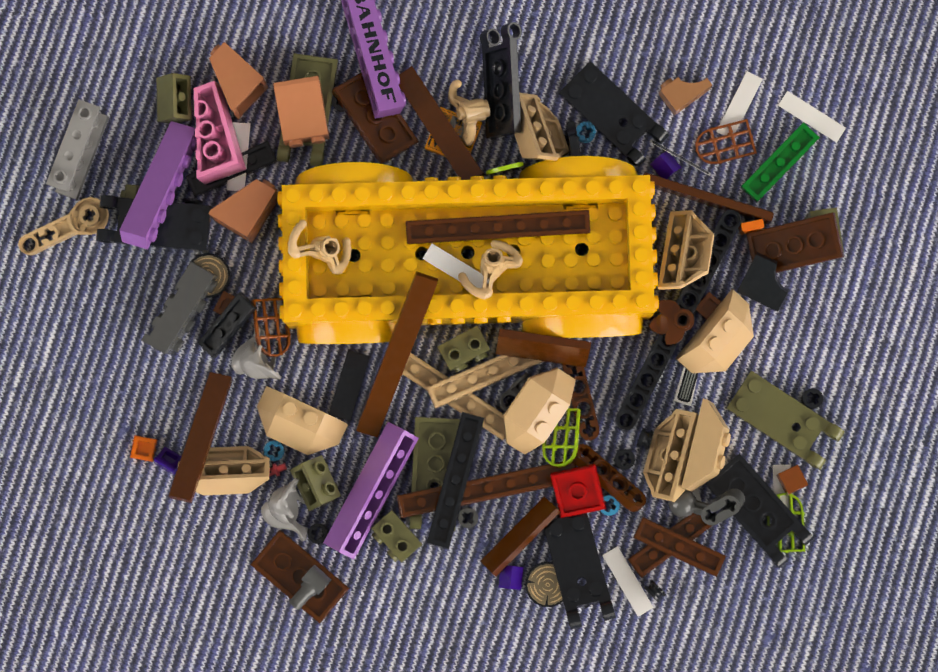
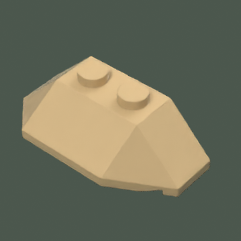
M519 92L522 121L521 132L514 135L522 158L539 161H557L560 157L567 155L569 148L558 118L547 106L540 102L541 99L537 95Z
M692 210L670 212L658 281L659 290L681 289L709 273L714 234Z
M731 289L675 359L691 373L726 371L754 337L749 303Z
M557 367L529 377L503 415L506 443L523 454H527L545 443L570 406L576 379Z
M266 386L257 405L266 436L306 455L339 445L348 426L347 423Z
M707 399L702 400L681 487L691 492L719 475L720 469H723L725 464V456H723L725 447L729 446L731 439L728 426L714 403Z
M676 409L671 416L655 428L643 470L652 497L675 502L685 491L681 487L698 421V413Z
M249 446L212 447L209 450L196 492L201 495L249 494L269 480L270 458L263 456L260 452Z

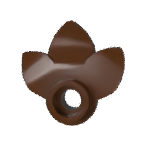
M660 300L658 309L660 315L652 320L649 328L655 333L665 334L667 345L676 344L683 339L685 331L693 327L694 315L688 309H681L675 301ZM681 316L687 318L686 324L679 323L678 320Z

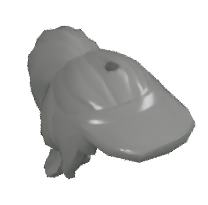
M258 324L259 336H265V330ZM254 328L252 338L243 343L233 354L231 367L236 374H246L254 379L272 378L280 380L281 376L274 371L276 357H272L271 361L268 362L266 355L261 352L262 345L257 346Z
M294 478L288 485H284L272 493L269 501L265 502L261 507V514L270 526L277 529L292 530L299 535L300 540L303 542L306 540L309 529L296 521L299 514L297 500L303 504L305 502L295 488L299 479Z

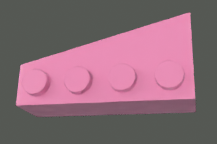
M212 81L195 87L196 178L203 184H208L244 171L246 167L221 86Z

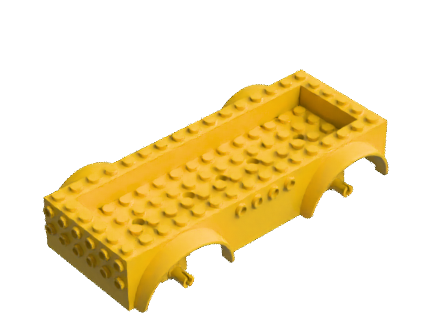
M600 156L560 157L557 161L545 160L526 167L521 171L519 179H507L505 175L493 176V179H484V176H472L470 180H461V177H448L445 181H438L437 177L424 178L425 181H413L412 176L408 172L385 164L342 162L310 168L296 177L295 185H281L282 191H278V205L282 209V214H278V227L282 231V237H278V247L281 254H283V259L279 260V273L283 276V282H279V295L282 296L284 305H280L279 312L282 322L289 329L297 330L298 343L358 344L389 342L416 271L438 278V284L422 325L522 323L523 332L562 338L627 336L642 334L643 320L651 319L653 314L659 309L658 295H654V289L658 286V273L653 272V266L657 263V250H653L652 245L656 241V227H652V221H654L656 216L655 204H651V199L655 195V183L650 181V175H637L635 167L622 160ZM589 210L590 233L407 244L406 221ZM300 220H305L307 226L298 237V247L311 244L312 240L317 237L330 236L331 238H336L340 245V250L337 254L340 262L343 253L342 240L348 237L351 240V248L360 252V259L356 262L349 261L343 273L333 274L327 263L308 255L296 259L291 257L288 253L289 237L294 226ZM492 240H498L517 249L523 258V262L519 268L506 269L493 283L492 296L488 299H481L469 293L460 281L427 261L417 259L416 255L419 251L427 252L430 245L434 244L480 272L482 254L487 249L492 248L490 244ZM580 243L586 244L588 253L584 256H579L575 252L576 245ZM466 249L474 252V256L470 259L463 258L461 254ZM500 250L503 256H508L506 252Z

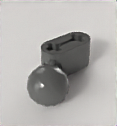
M733 488L705 503L698 501L693 492L685 490L675 502L668 501L672 514L677 517H688L694 513L701 515L705 524L713 526L738 513L744 505L745 496L741 490Z

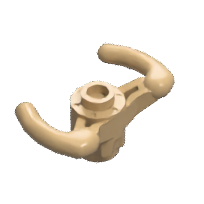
M454 80L449 87L448 99L450 104L456 107L457 117L459 120H462L464 125L461 137L462 142L465 146H470L475 140L476 123L486 120L490 116V107L486 99L468 100L457 96V89L462 86V82Z
M300 220L294 226L289 237V255L295 259L308 255L326 262L333 274L343 273L351 258V240L348 237L342 240L343 253L340 262L337 257L340 245L336 238H331L330 236L317 237L312 240L311 244L298 247V237L307 226L305 220Z
M492 240L490 243L492 248L487 249L482 254L480 272L484 276L482 288L475 287L464 272L459 273L458 278L462 286L475 297L481 299L491 297L493 293L492 286L495 280L506 269L519 268L522 265L523 258L519 252L505 242ZM500 250L506 252V253L509 254L511 257H509V256H503V255H502V252H501Z

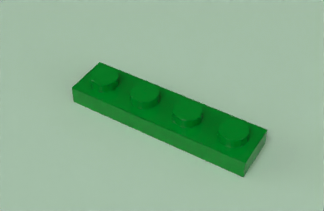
M803 122L740 188L757 203L820 137Z

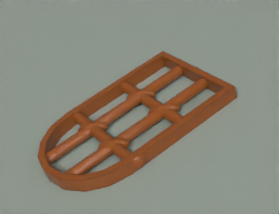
M748 119L714 128L711 127L703 131L695 143V152L698 158L708 164H722L723 162L757 154ZM746 123L747 130L733 133L731 126ZM728 127V135L714 137V130ZM710 132L711 138L709 140L699 142L703 134ZM749 134V142L736 145V136ZM731 137L733 145L718 150L716 142ZM713 143L714 149L711 152L699 153L698 146ZM752 145L753 152L739 155L738 149L740 147ZM734 149L736 157L720 159L719 154L721 152ZM716 154L717 161L711 162L703 157Z
M282 298L251 300L255 306L256 302H262L263 317H257V310L253 313L257 346L261 345L260 339H265L267 351L262 347L261 352L269 357L283 355L290 346V329L285 324L286 334H281L279 328L280 315L277 311L276 301H282L284 305ZM266 301H273L274 316H268L266 313ZM274 319L277 335H270L267 320ZM258 320H263L262 322H264L265 336H259ZM276 338L279 354H271L269 339ZM281 338H287L286 346L282 351Z

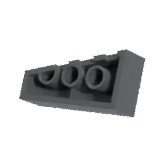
M190 262L175 286L177 293H172L167 298L163 307L164 313H160L158 317H155L151 323L153 325L151 334L145 333L141 341L164 354L178 353L184 344L182 338L185 333H189L195 325L194 317L197 312L201 313L206 306L205 298L208 292L212 294L218 284L216 281L218 276L198 264Z

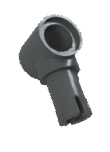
M313 565L301 579L303 581L301 583L302 587L291 598L289 603L295 609L300 610L309 598L316 594L319 595L332 579L316 565Z

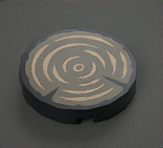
M204 253L190 261L218 276L216 279L218 284L212 294L208 292L206 298L218 297L227 289L230 284L231 272L230 267L223 258L216 254Z
M541 562L535 565L528 572L525 579V589L529 598L535 604L542 607H554L561 604L563 599L553 562Z

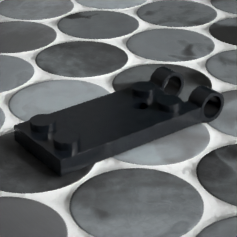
M511 22L501 27L503 44L498 45L501 37L500 33L494 28L485 30L480 34L484 100L488 101L490 107V116L485 120L486 138L488 139L521 132L517 40L521 37L522 30L516 22ZM509 28L512 29L513 36H511ZM489 34H490L491 37H492V43L489 41V38H488V35H489Z
M591 61L559 92V95L585 120L589 123L591 122L596 130L637 168L645 162L646 158L633 145L646 132L660 144L669 137L668 132L661 125L651 119ZM625 119L627 125L625 127L620 126L619 120Z
M101 195L100 208L119 210L117 231L97 229L96 241L127 244L122 242L119 230L134 199ZM176 202L168 205L165 221L163 224H159L157 238L155 242H151L149 247L207 252L211 217L208 213L212 206Z
M740 453L720 470L719 475L705 483L716 497L733 488L739 489L744 493V505L733 517L779 569L788 562L783 553L775 546L791 531L804 546L814 539L812 534ZM764 517H771L772 523L770 525L764 524Z
M587 513L553 519L544 528L570 629L582 627L577 608L596 603L600 604L604 621L616 618ZM580 578L586 580L584 586L578 585L577 582Z

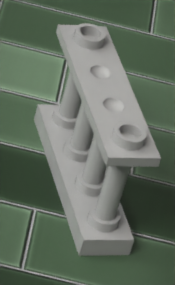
M78 99L46 185L56 188L55 192L75 200L79 198L109 120L107 115L99 113V106Z

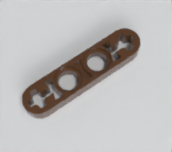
M562 364L563 371L568 375H573L572 369L567 368L566 364ZM576 366V373L581 372L582 376H575L573 378L582 381L585 388L581 393L573 391L571 404L572 408H577L581 402H585L590 406L589 413L586 415L580 414V419L593 416V420H589V425L591 428L595 427V431L592 433V437H588V434H583V430L586 429L584 421L580 423L579 435L583 440L592 441L599 434V425L584 367Z
M585 444L578 445L577 454L573 460L574 464L581 467L591 465L589 463L592 461V464L602 468L604 475L598 473L601 487L631 512H638L646 503V497L643 492L591 447ZM613 481L618 482L622 490L615 488Z

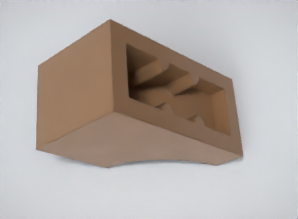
M679 77L674 80L669 78L660 86L662 89L658 95L675 116L708 92L712 84L708 78L696 83L684 82Z

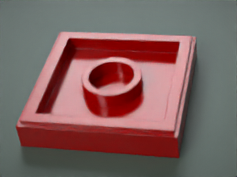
M596 464L550 474L561 518L606 509Z

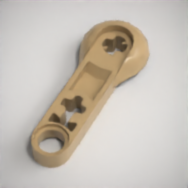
M84 198L76 203L67 215L22 236L18 243L19 249L24 254L32 256L75 235L96 234L97 229H105L108 224V209L100 208V200L98 198ZM89 210L96 214L93 216V221L85 219L88 216L87 212ZM48 230L55 232L52 236L53 240L45 238L40 242L36 235H39L41 238L47 236ZM28 239L35 241V248L32 251H26L24 248V243Z

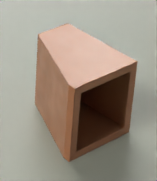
M224 42L221 46L218 44L213 48L209 60L227 103L234 116L239 120L269 87L264 77Z
M318 76L273 83L285 146L289 145L290 148L303 146V143L306 142L321 144L325 142V139H330L322 87Z
M256 179L212 208L208 214L215 222L248 242L253 243L278 202L277 189L275 185L265 179L262 182Z

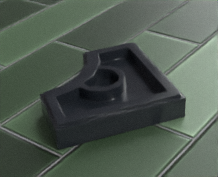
M574 121L566 122L569 156H581L576 123Z
M757 252L737 292L778 312L788 290L777 279L776 266L778 262Z

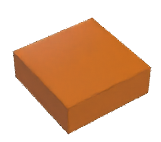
M759 219L741 223L738 228L739 233L744 235L762 230L765 227L764 221Z
M134 435L130 458L154 462L158 440Z

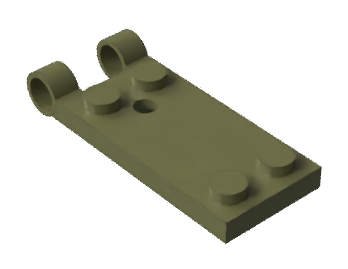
M294 53L289 80L313 76L319 77L328 125L333 96L331 91L335 87L338 59ZM281 131L277 161L289 163L291 148L289 145L285 146ZM326 139L321 144L303 143L306 146H313L310 166L317 167L323 165Z
M750 371L726 408L818 470H821L826 459L811 451L810 448L820 432H823L837 442L840 441L845 433L840 427L827 421L753 371ZM794 423H798L800 425V430L798 432H795L792 429V425Z
M415 417L414 436L419 439L413 449L411 492L430 489V485L433 482L438 483L439 487L442 486L460 419ZM422 514L410 516V529H421Z

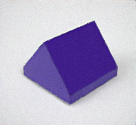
M667 151L660 154L650 164L659 177L665 179L670 178L682 168Z
M164 447L155 457L154 464L175 475L178 469V462L182 456Z
M507 565L500 572L498 588L521 590L524 567Z

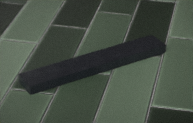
M462 412L426 542L428 545L449 550L482 429L483 417Z

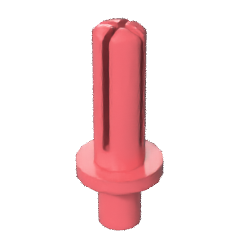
M274 463L273 467L270 468L271 473H269V477L275 474L277 477L280 476L281 471L287 470L286 464L283 463L277 466Z

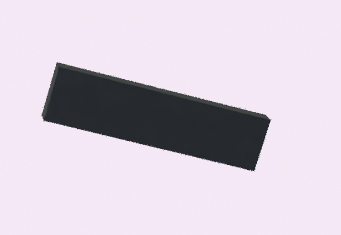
M269 141L242 152V156L248 154L247 169L208 184H203L196 178V172L187 175L186 178L194 197L196 198L224 186L228 180L246 173L247 176L277 163Z

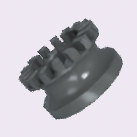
M464 508L458 514V521L464 528H472L478 522V514L472 508ZM472 512L474 514L472 517L474 522L472 524L469 522L464 524L462 522L464 520L463 513L469 514Z

